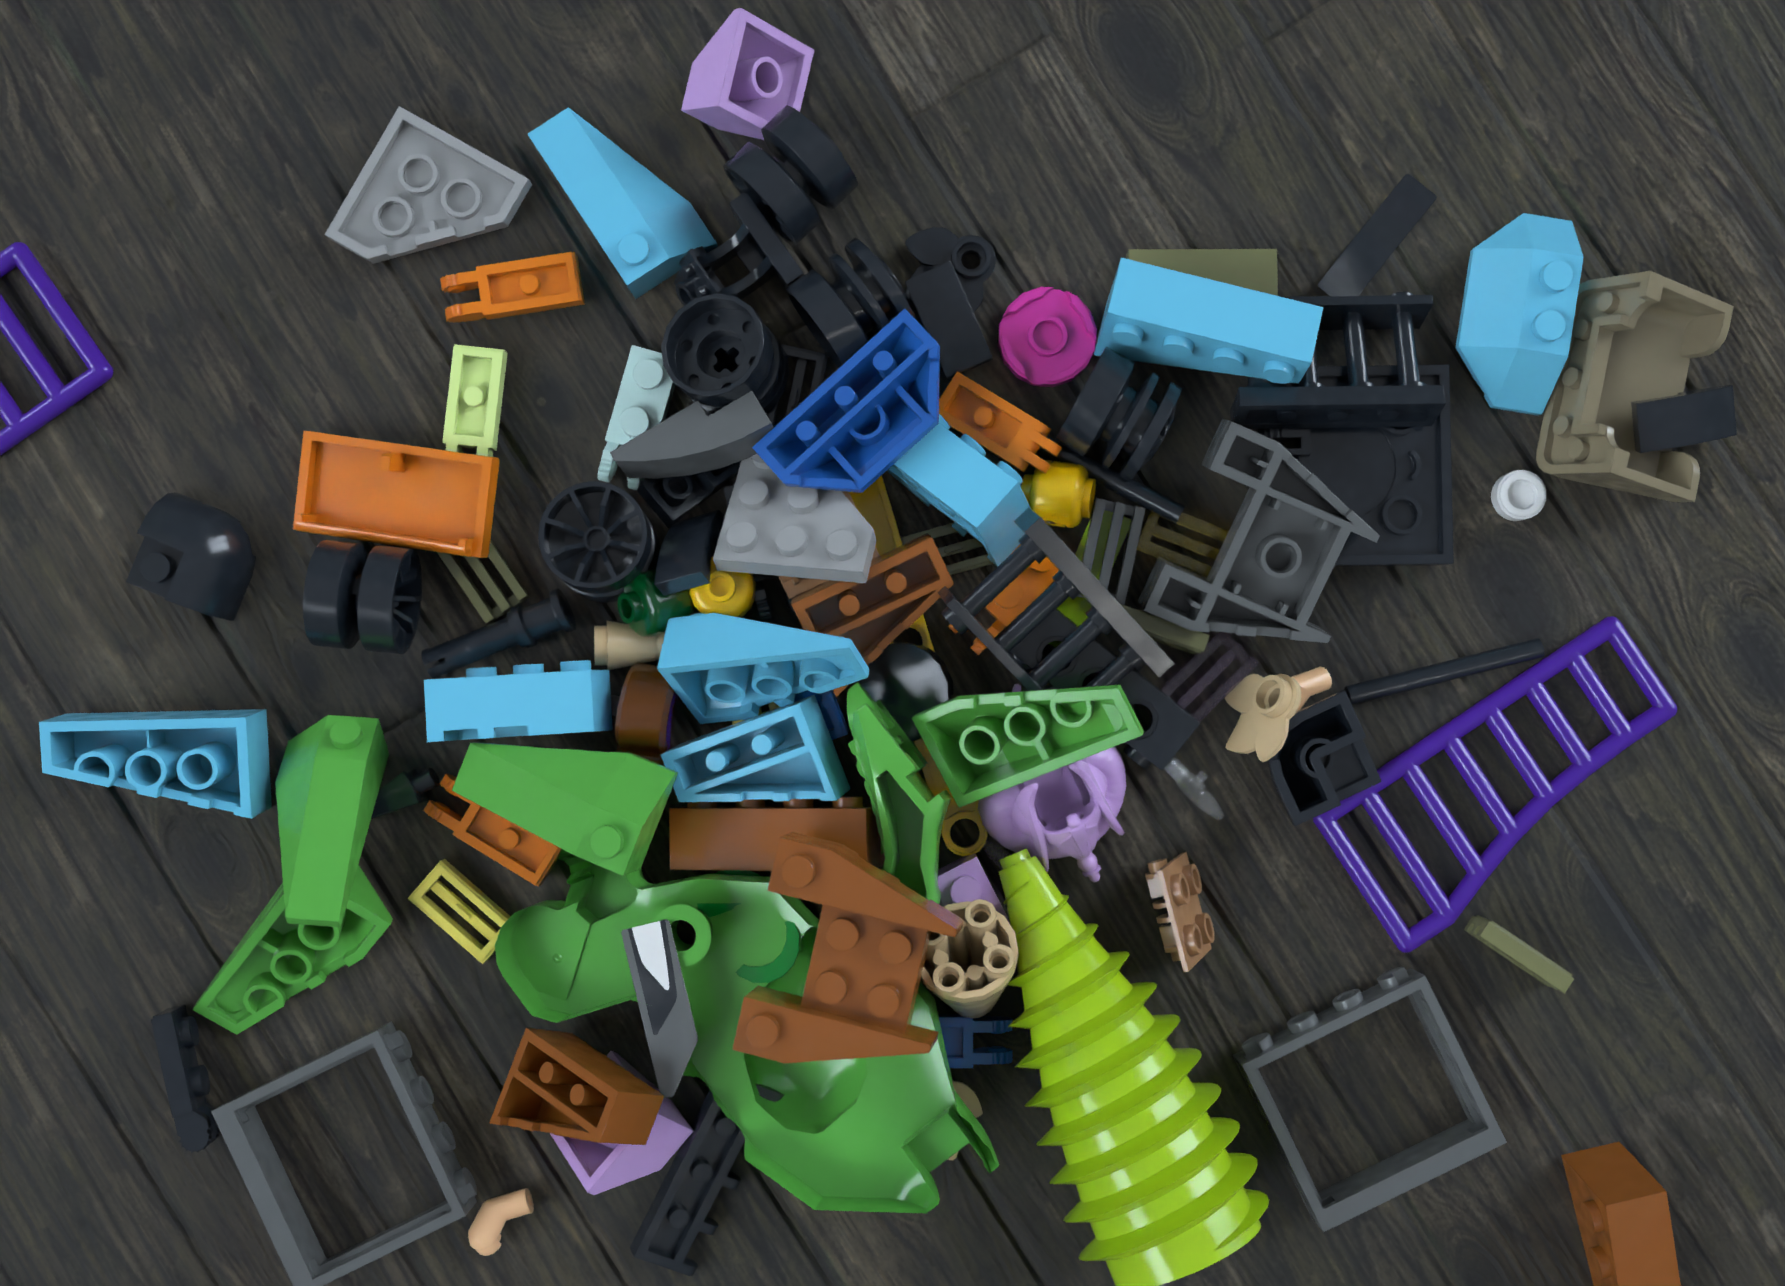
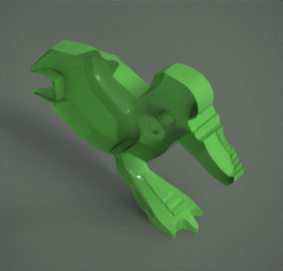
M857 682L847 692V716L853 740L848 745L851 753L857 758L856 767L859 774L865 779L864 786L867 794L870 796L872 810L876 816L878 833L881 838V855L884 853L885 857L882 870L898 878L902 884L924 898L931 899L940 904L941 895L938 886L939 843L943 821L951 801V796L946 789L934 796L918 773L928 764L921 752L905 734L880 700L875 702L862 685ZM561 849L558 859L565 861L571 873L567 879L570 889L566 901L545 900L515 912L500 929L495 944L496 962L503 978L532 1016L558 1023L625 1001L633 1000L638 1002L621 932L624 929L665 919L669 920L698 1036L697 1044L683 1075L701 1078L710 1088L715 1102L727 1118L735 1122L745 1138V1160L814 1210L928 1213L939 1204L940 1200L937 1186L930 1172L969 1143L980 1156L989 1173L999 1167L997 1156L984 1128L954 1090L936 1002L921 981L911 1025L939 1032L938 1039L930 1053L781 1063L732 1050L744 996L759 985L803 996L820 920L798 898L767 891L770 877L710 873L652 884L644 879L642 868L621 876ZM697 903H741L730 911L708 917L703 911L698 910ZM679 920L689 922L695 929L696 940L694 945L686 944L679 938L677 934ZM785 922L795 923L800 933V951L794 966L783 977L770 983H753L737 975L736 971L743 964L747 966H764L773 962L782 952L786 942ZM756 1084L770 1087L784 1094V1096L777 1102L769 1101L759 1095Z

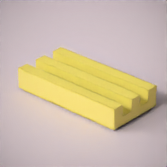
M446 859L440 860L408 899L480 963L484 964L495 951V944L500 929L497 932L438 879L443 876L500 927L511 916ZM431 889L487 938L489 942L485 947L425 894Z

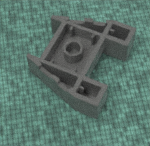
M1222 418L1201 465L1249 486L1248 492L1208 577L1158 556L1138 599V603L1144 611L1190 631H1216L1256 637V635L1289 638L1290 640L1328 643L1331 636L1319 626L1308 622L1350 532L1376 543L1380 535L1335 496L1322 481L1295 459L1282 444Z

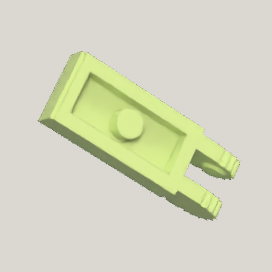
M454 344L442 442L446 444L445 450L463 453L462 447L477 449L476 455L493 457V450L497 451L508 354L505 350Z

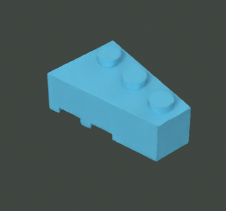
M939 414V424L887 471L928 507L932 504L953 520L954 524L952 527L961 536L964 537L969 533L979 540L988 553L987 558L998 567L1020 545L1018 540L1025 534L1014 522L1027 508H1030L1020 486L1023 479L1007 463L1000 461L995 465L984 457L986 455L985 450L969 435L963 434L959 438L950 432V425Z
M591 660L560 662V672H544V664L513 665V674L497 675V667L466 669V677L424 680L427 742L613 730L609 670H591Z
M815 694L795 701L793 704L773 709L681 743L660 754L665 767L678 772L673 788L679 802H741L752 799H773V801L820 799L821 801H837L851 789Z

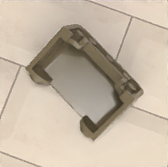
M1653 271L1599 278L1581 283L1578 290L1569 355L1544 411L1536 452L1538 467L1544 473L1558 478L1671 502H1695L1700 479V467L1697 460L1687 453L1672 451V448L1645 453L1636 452L1631 402L1678 395L1679 392H1684L1690 358L1711 355L1721 347L1729 331L1734 306Z

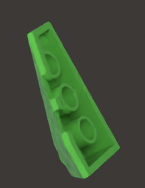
M1121 685L957 696L919 712L912 717L919 734L959 808L1140 737L1144 733Z
M327 715L288 741L275 781L285 918L288 924L341 927L389 757L388 747L379 718Z
M473 742L468 747L452 791L579 858L625 876L641 869L678 772L628 752L586 751L582 749H556Z
M358 865L341 927L288 924L285 918L282 883L196 1002L193 1011L237 1035L284 1007L286 1000L308 987L312 990L322 984L329 974L344 965L350 967L363 959L391 925L393 918L360 866Z

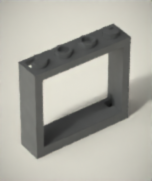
M1397 967L1386 971L1377 978L1379 984L1363 992L1360 989L1343 992L1332 1000L1334 1006L1317 1014L1314 1011L1298 1014L1288 1020L1287 1029L1272 1036L1269 1033L1253 1036L1243 1042V1050L1233 1054L1234 1060L1311 1218L1322 1232L1330 1230L1507 1143L1426 976L1411 968L1406 970L1405 967ZM1408 996L1468 1119L1318 1192L1258 1068Z
M392 1021L247 1091L211 1111L293 1286H324L466 1216L477 1203L475 1195H477L475 1180L466 1167L461 1168L453 1151L456 1147L453 1133L444 1121L439 1122L431 1105L434 1102L432 1089L423 1076L418 1077L410 1061L412 1057L411 1045L401 1030L396 1031ZM375 1048L446 1197V1201L338 1254L326 1258L255 1105Z

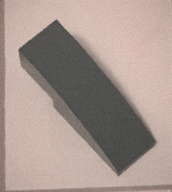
M750 391L710 416L707 415L700 402L696 401L613 450L610 454L628 478L659 479L687 476L719 469L756 455L757 453L752 447L774 427L753 391Z

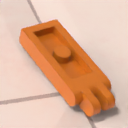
M958 371L939 398V414L948 422L951 428L962 435H969L983 448L1022 472L1030 464L1046 474L1051 465L1035 454L1041 447L1057 457L1062 449L1061 446L1047 438L1052 430L1051 428Z

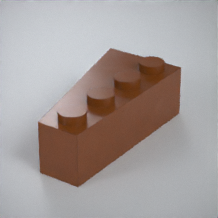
M842 796L837 801H832V804H814V799H791L790 801H783V804L765 805V799H752L735 802V805H717V802H687V806L669 808L670 870L772 871L779 838L791 832L844 844L858 853L859 857L877 868L884 864L885 857L884 853L881 855V838L878 833L876 816L873 813L871 803H863V796Z
M1619 1141L1561 1155L1593 1286H1681L1667 1191Z

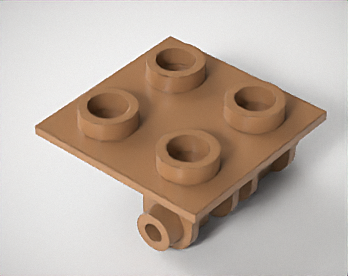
M1183 852L1169 863L1166 858L1148 862L1149 872L1145 873L1151 899L1164 896V899L1152 903L1153 908L1167 907L1168 913L1156 917L1157 923L1171 922V924L1159 927L1165 953H1171L1172 961H1181L1183 972H1189L1212 949L1210 943L1214 942V928L1209 914L1202 913L1198 894L1202 891L1199 871L1195 864L1189 863L1187 852Z

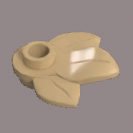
M1251 674L1235 683L1224 694L1227 703L1241 713L1226 743V749L1240 754H1249L1256 751L1259 760L1266 762L1275 756L1285 743L1288 736L1289 720L1294 716L1301 702V688L1294 678L1285 674L1268 675L1265 677Z

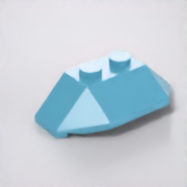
M1523 213L1470 251L1455 348L1473 379L1484 392V398L1490 408L1537 416L1543 414L1569 355L1584 258L1572 221Z

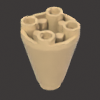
M982 899L944 906L945 909L964 920L963 927L956 937L931 932L921 976L922 981L930 991L955 1012L968 1018H979L992 1010L1014 975L1019 956L1015 931L1005 916L996 911L992 903Z

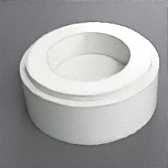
M1516 470L1501 476L1495 482L1491 492V501L1494 509L1500 516L1511 521H1521L1537 515L1542 510L1546 502V488L1543 481L1536 474L1527 470Z

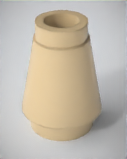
M607 621V626H594L595 666H607V670L632 666L637 662L647 663L659 660L665 634L652 637L641 636L633 631L629 624Z

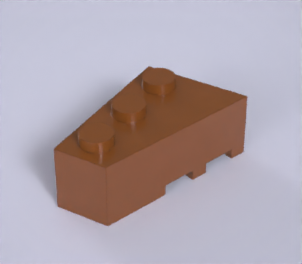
M926 533L872 559L866 583L829 580L791 598V605L803 630L851 639L868 665L876 660L905 629H908L940 598L938 592L944 586L949 589L954 585V582L933 538ZM845 685V686H842V687L833 689V691H834L836 697H837L848 685Z
M526 1028L489 1123L552 1133L558 1136L598 1143L646 1145L664 1095L573 1033Z

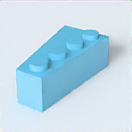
M1121 257L1107 299L1094 355L1101 356L1104 349L1108 347L1132 361L1261 378L1279 384H1299L1312 363L1323 307Z
M266 709L69 713L39 722L42 773L105 787L117 786L135 790L137 794L154 798L159 796L185 801L188 802L187 805L204 809L217 808L234 812L233 815L250 819L272 808Z

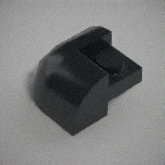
M167 493L147 513L137 534L145 537L126 582L165 597V600L220 619L234 621L253 576L256 556L252 554L249 536L241 526L240 520L226 511L181 493Z
M1345 690L1296 711L1289 720L1288 736L1280 751L1267 761L1271 779L1293 826H1297L1341 805V800L1382 782L1362 740L1366 735Z

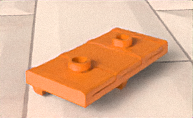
M303 430L293 530L466 557L487 558L491 539L499 458Z

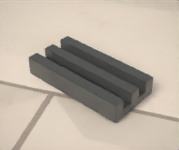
M1095 498L1082 563L1091 572L1104 510L1113 512L1099 575L1100 583L1107 590L1123 516H1132L1115 594L1111 593L1120 604L1125 605L1146 508Z

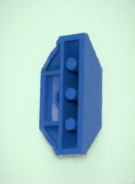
M906 309L902 310L752 448L786 486L863 493L939 424L940 346L938 342Z

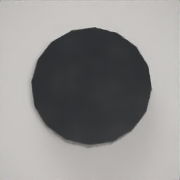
M908 642L889 644L876 660L867 665L869 667L868 678L857 681L875 702L880 700L912 742L922 738L912 717L919 712L950 700L951 695L954 694L953 680L946 663L932 649Z

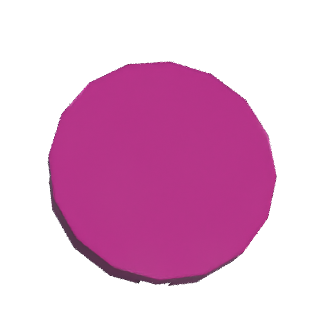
M1039 287L1022 293L1008 305L999 324L998 348L1004 364L1016 378L1033 386L1055 387L1072 381L1087 367L1095 350L1097 328L1091 311L1078 296L1068 291L1063 292L1053 289V287Z

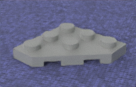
M399 106L324 235L374 264L508 227L531 188L532 183L525 176Z
M756 454L741 461L713 561L717 571L866 583L877 540L872 526L842 491L786 486L762 458Z

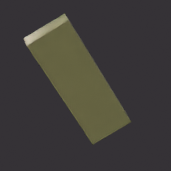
M1129 249L1126 254V259L1278 296L1277 249Z

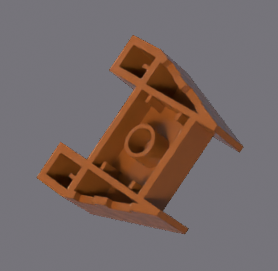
M795 832L780 837L767 891L823 905L803 996H798L758 985L744 996L732 1050L781 1063L930 1053L938 1039L939 1032L911 1025L931 932L956 937L963 927L964 920L933 900H928L908 888L898 878L885 870L881 871L858 856V853L844 844Z

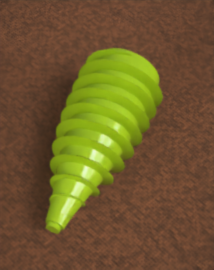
M1026 848L1000 859L999 862L1003 870L999 871V876L1006 899L1004 904L1007 905L1010 925L1015 931L1019 952L1017 960L1018 975L1008 985L1022 988L1024 1012L1008 1026L1030 1029L1032 1050L1015 1067L1039 1069L1042 1088L1024 1106L1050 1108L1054 1126L1036 1145L1062 1146L1066 1164L1049 1183L1075 1184L1080 1197V1201L1064 1217L1063 1221L1066 1223L1090 1222L1095 1238L1079 1254V1260L1105 1261L1115 1286H1159L1198 1272L1226 1258L1247 1244L1259 1232L1261 1228L1259 1218L1268 1208L1269 1198L1267 1194L1261 1191L1244 1188V1185L1257 1169V1158L1246 1153H1228L1225 1149L1238 1134L1240 1129L1239 1122L1232 1118L1209 1117L1207 1110L1220 1096L1221 1087L1214 1083H1192L1187 1076L1202 1056L1201 1051L1194 1048L1173 1049L1166 1039L1178 1026L1181 1020L1180 1017L1174 1014L1152 1015L1144 1006L1145 1002L1155 991L1157 984L1155 982L1130 983L1119 970L1129 957V952L1117 951L1107 953L1093 936L1098 928V924H1084L1067 902L1069 896L1061 894L1036 856L1031 857Z

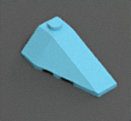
M569 107L528 133L533 144L635 299L677 273L681 268L679 265L680 260L690 249L703 246L708 253L718 246L689 201Z

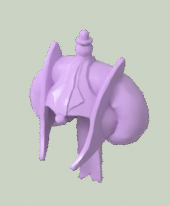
M1014 684L1012 692H1022L1021 685ZM1114 746L980 799L978 810L983 826L988 834L1001 846L1013 852H1019L1027 848L1030 856H1036L1046 872L1049 870V859L1072 856L1077 860L1078 867L1082 870L1084 877H1089V880L1092 882L1099 881L1100 874L1098 872L1101 870V867L1097 864V857L1092 853V850L1095 849L1097 841L1109 828L1113 829L1118 835L1125 833L1116 818L1122 806L1126 790L1125 765L1122 756Z

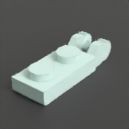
M634 345L631 346L605 437L607 444L603 450L598 468V480L609 483L616 473L617 463L612 458L610 452L666 419L675 384L663 366L662 353ZM627 477L628 488L637 491L640 483L645 478Z

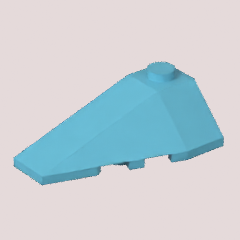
M695 613L691 616L670 618L667 623L657 666L658 671L700 724L746 720L758 716L760 707L774 702L779 707H784L794 703L795 694L807 690L822 694L868 678L869 667L849 638L719 613Z

